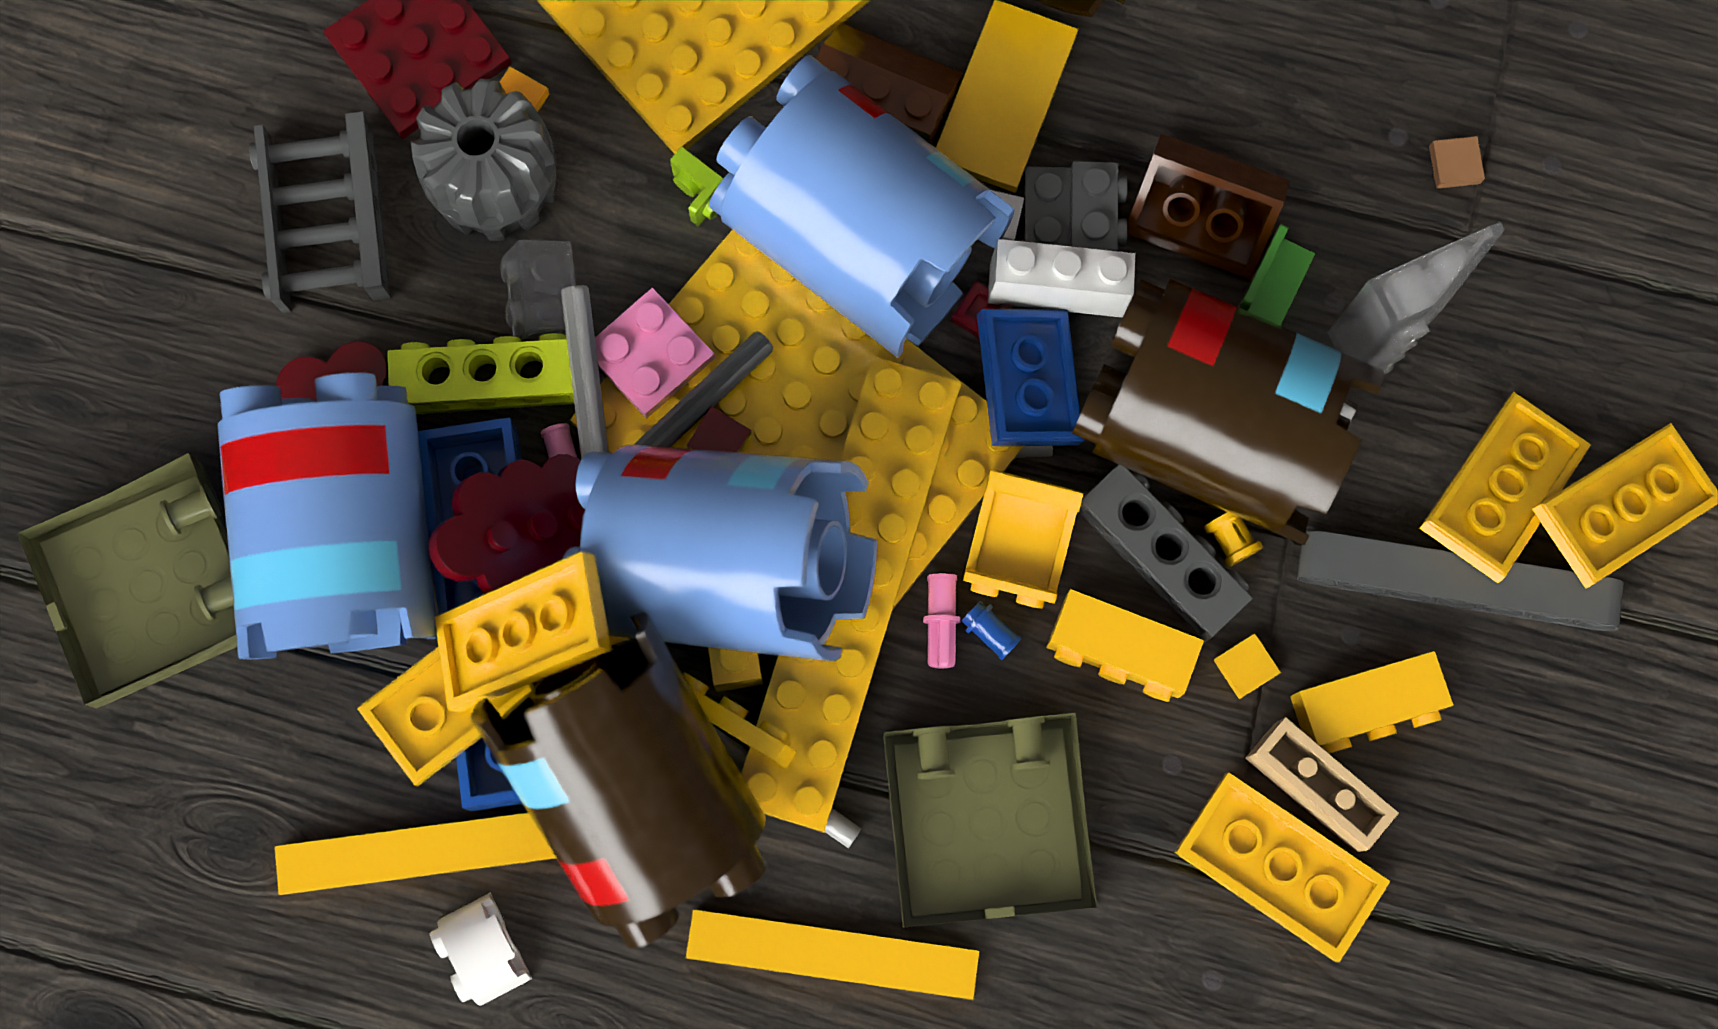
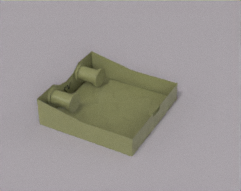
M189 453L105 496L17 533L85 705L96 709L237 647L226 517L204 464Z
M1076 713L1029 717L976 725L884 732L883 740L903 928L1097 908L1085 813Z

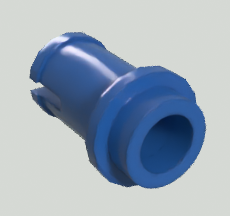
M979 601L961 621L968 627L965 630L968 634L971 631L974 632L1002 661L1022 638L1019 635L1017 636L991 611L993 608L991 604L987 607L983 602Z

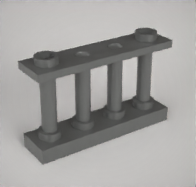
M363 111L345 114L347 130L340 131V136L274 144L273 138L263 125L254 126L255 142L249 143V155L253 169L258 170L268 266V272L262 273V287L265 298L267 300L271 299L282 313L291 312L289 292L357 283V286L363 287L373 301L391 298L373 128ZM343 154L345 158L350 157L351 173H346L343 179L279 187L277 162ZM348 197L349 201L354 200L356 216L349 217V222L283 230L281 205ZM352 240L354 244L359 243L360 259L354 260V265L287 274L286 248Z

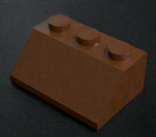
M840 23L823 43L816 57L824 66L831 71L837 72L931 145L935 141L964 75L962 72L843 23Z
M1161 133L1127 221V234L1251 280L1284 204L1289 180Z

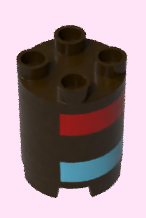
M1171 278L1165 289L1141 279L1110 346L1135 358L1127 374L1103 364L1072 434L1096 444L1092 452L1096 455L1305 545L1309 537L1306 534L1309 517L1295 510V507L1297 505L1324 514L1327 513L1362 441L1347 431L1358 407L1356 403L1346 398L1350 386L1378 395L1384 379V370Z
M645 612L630 616L637 630L636 638L611 646L610 651L530 683L531 692L514 704L503 716L499 714L488 698L478 701L471 714L473 724L593 918L600 924L615 926L629 948L646 946L665 935L679 919V913L675 907L701 893L708 887L712 889L715 896L728 897L751 886L767 869V863L756 846V842L765 827V814L654 624Z

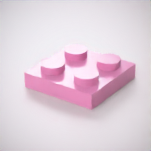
M653 288L595 337L598 368L646 419L715 359V355Z

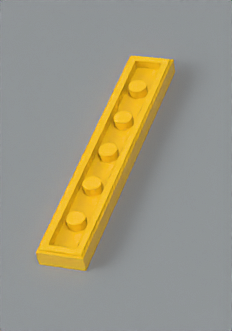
M529 813L275 846L279 895L557 859Z
M693 910L686 958L973 1000L979 951Z

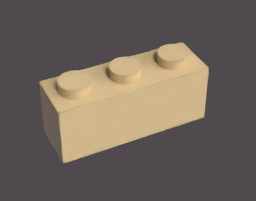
M1286 717L1275 722L1245 758L1354 852L1369 850L1399 814Z

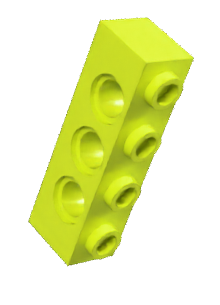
M544 334L539 337V341L521 342V339L518 337L503 336L493 339V344L475 345V342L472 340L457 339L447 342V347L429 348V345L426 343L410 342L402 344L401 350H387L389 386H402L406 388L407 402L416 408V414L574 404L567 338L564 334ZM538 361L543 364L542 371L536 377L527 379L520 376L521 369L526 363ZM485 364L496 366V372L491 379L483 382L474 379L475 372L480 366ZM439 367L450 369L449 376L443 383L437 385L429 383V376L433 370Z

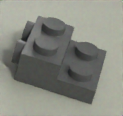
M1073 161L1071 168L1026 166L1024 171V242L1118 251V246H1125L1127 240V220L1118 218V203L1126 202L1127 176L1118 175V163Z

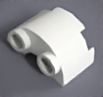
M491 892L440 918L437 922L438 928L430 932V938L437 953L441 958L448 956L456 971V974L450 976L462 1002L472 998L476 1004L481 1006L532 979L518 948H516L508 934L505 921Z

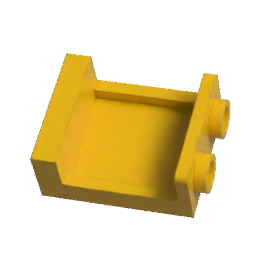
M991 469L963 581L972 583L970 590L991 597H997L999 590L1017 594V603L1043 609L1044 602L1055 604L1066 553L1083 493L1078 490Z

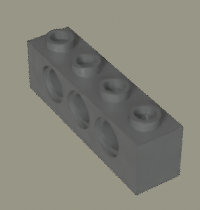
M1118 465L1082 498L1079 513L1206 643L1253 599L1246 592L1249 586L1236 571L1231 568L1226 571L1213 558L1216 556V552L1200 535L1193 537L1181 525L1183 518L1170 503L1166 501L1160 503L1148 491L1151 486L1142 474ZM1128 506L1139 508L1144 513L1145 524L1139 527L1129 525L1123 518L1122 510ZM1156 541H1171L1177 548V559L1167 561L1160 558L1155 550ZM1192 573L1204 575L1210 583L1209 594L1199 595L1193 592L1188 584L1189 575Z

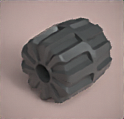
M480 78L473 88L464 89L459 82L442 88V100L435 107L424 104L416 117L421 137L411 141L413 162L427 199L455 229L467 236L472 231L484 233L489 241L506 240L508 233L518 229L531 230L540 223L539 212L546 203H554L558 189L555 146L545 123L534 106L521 92L514 91L506 94L499 81Z

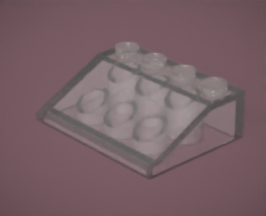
M1501 222L1370 279L1327 332L1336 350L1384 370V374L1393 370V364L1406 356L1404 352L1418 344L1416 339L1430 331L1428 324L1441 312L1505 231Z

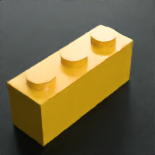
M1070 589L1064 599L1046 648L1056 651L1054 658L1065 664L1081 667L1082 662L1100 668L1098 675L1118 684H1125L1127 679L1144 685L1143 693L1169 702L1171 696L1179 698L1185 694L1204 640Z
M1435 651L1305 689L1290 696L1301 731L1320 747L1322 746L1329 754L1352 747L1350 738L1367 733L1370 742L1396 734L1397 731L1394 724L1412 720L1414 728L1442 720L1439 711L1454 706Z

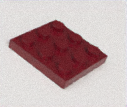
M367 0L323 30L328 41L401 139H404L419 128L416 117L424 104L435 107L442 100V88L455 82H459L464 89L473 88L480 78L490 80L512 64L509 55L467 0Z

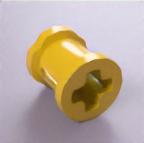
M1229 512L1203 527L1207 534L1212 533L1226 556L1224 564L1227 568L1243 561L1263 548L1261 541L1253 539L1242 518Z

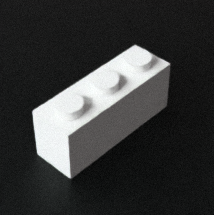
M998 239L990 261L988 304H1007L1016 307L1045 310H1068V312L1123 318L1134 294L1135 253Z

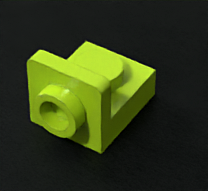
M681 146L670 159L673 175L675 176L673 181L687 195L694 197L698 194L697 198L689 206L688 211L691 222L700 226L706 217L712 220L718 215L709 207V203L723 178Z

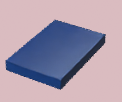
M982 309L977 314L992 446L1080 445L1084 439L1072 434L1081 411L1068 310Z

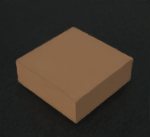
M1478 136L1437 140L1431 143L1429 148L1436 189L1477 185L1484 181L1485 177Z

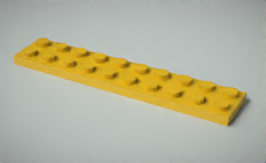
M872 356L839 460L857 464L869 482L866 491H849L845 493L849 509L850 532L877 539L876 569L872 594L865 618L836 619L829 637L823 644L841 647L840 659L825 661L778 655L756 727L759 728L762 721L765 720L786 733L788 737L784 744L796 751V754L788 767L784 768L752 747H749L741 773L765 815L825 832L962 383L960 381Z

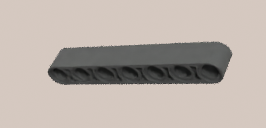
M1306 531V534L1309 535L1305 545L1301 544L1297 580L1307 584L1592 630L1614 631L1618 630L1620 626L1624 582L1615 578L1604 577L1597 583L1585 588L1573 571L1515 562L1506 577L1498 584L1454 552L1322 531Z

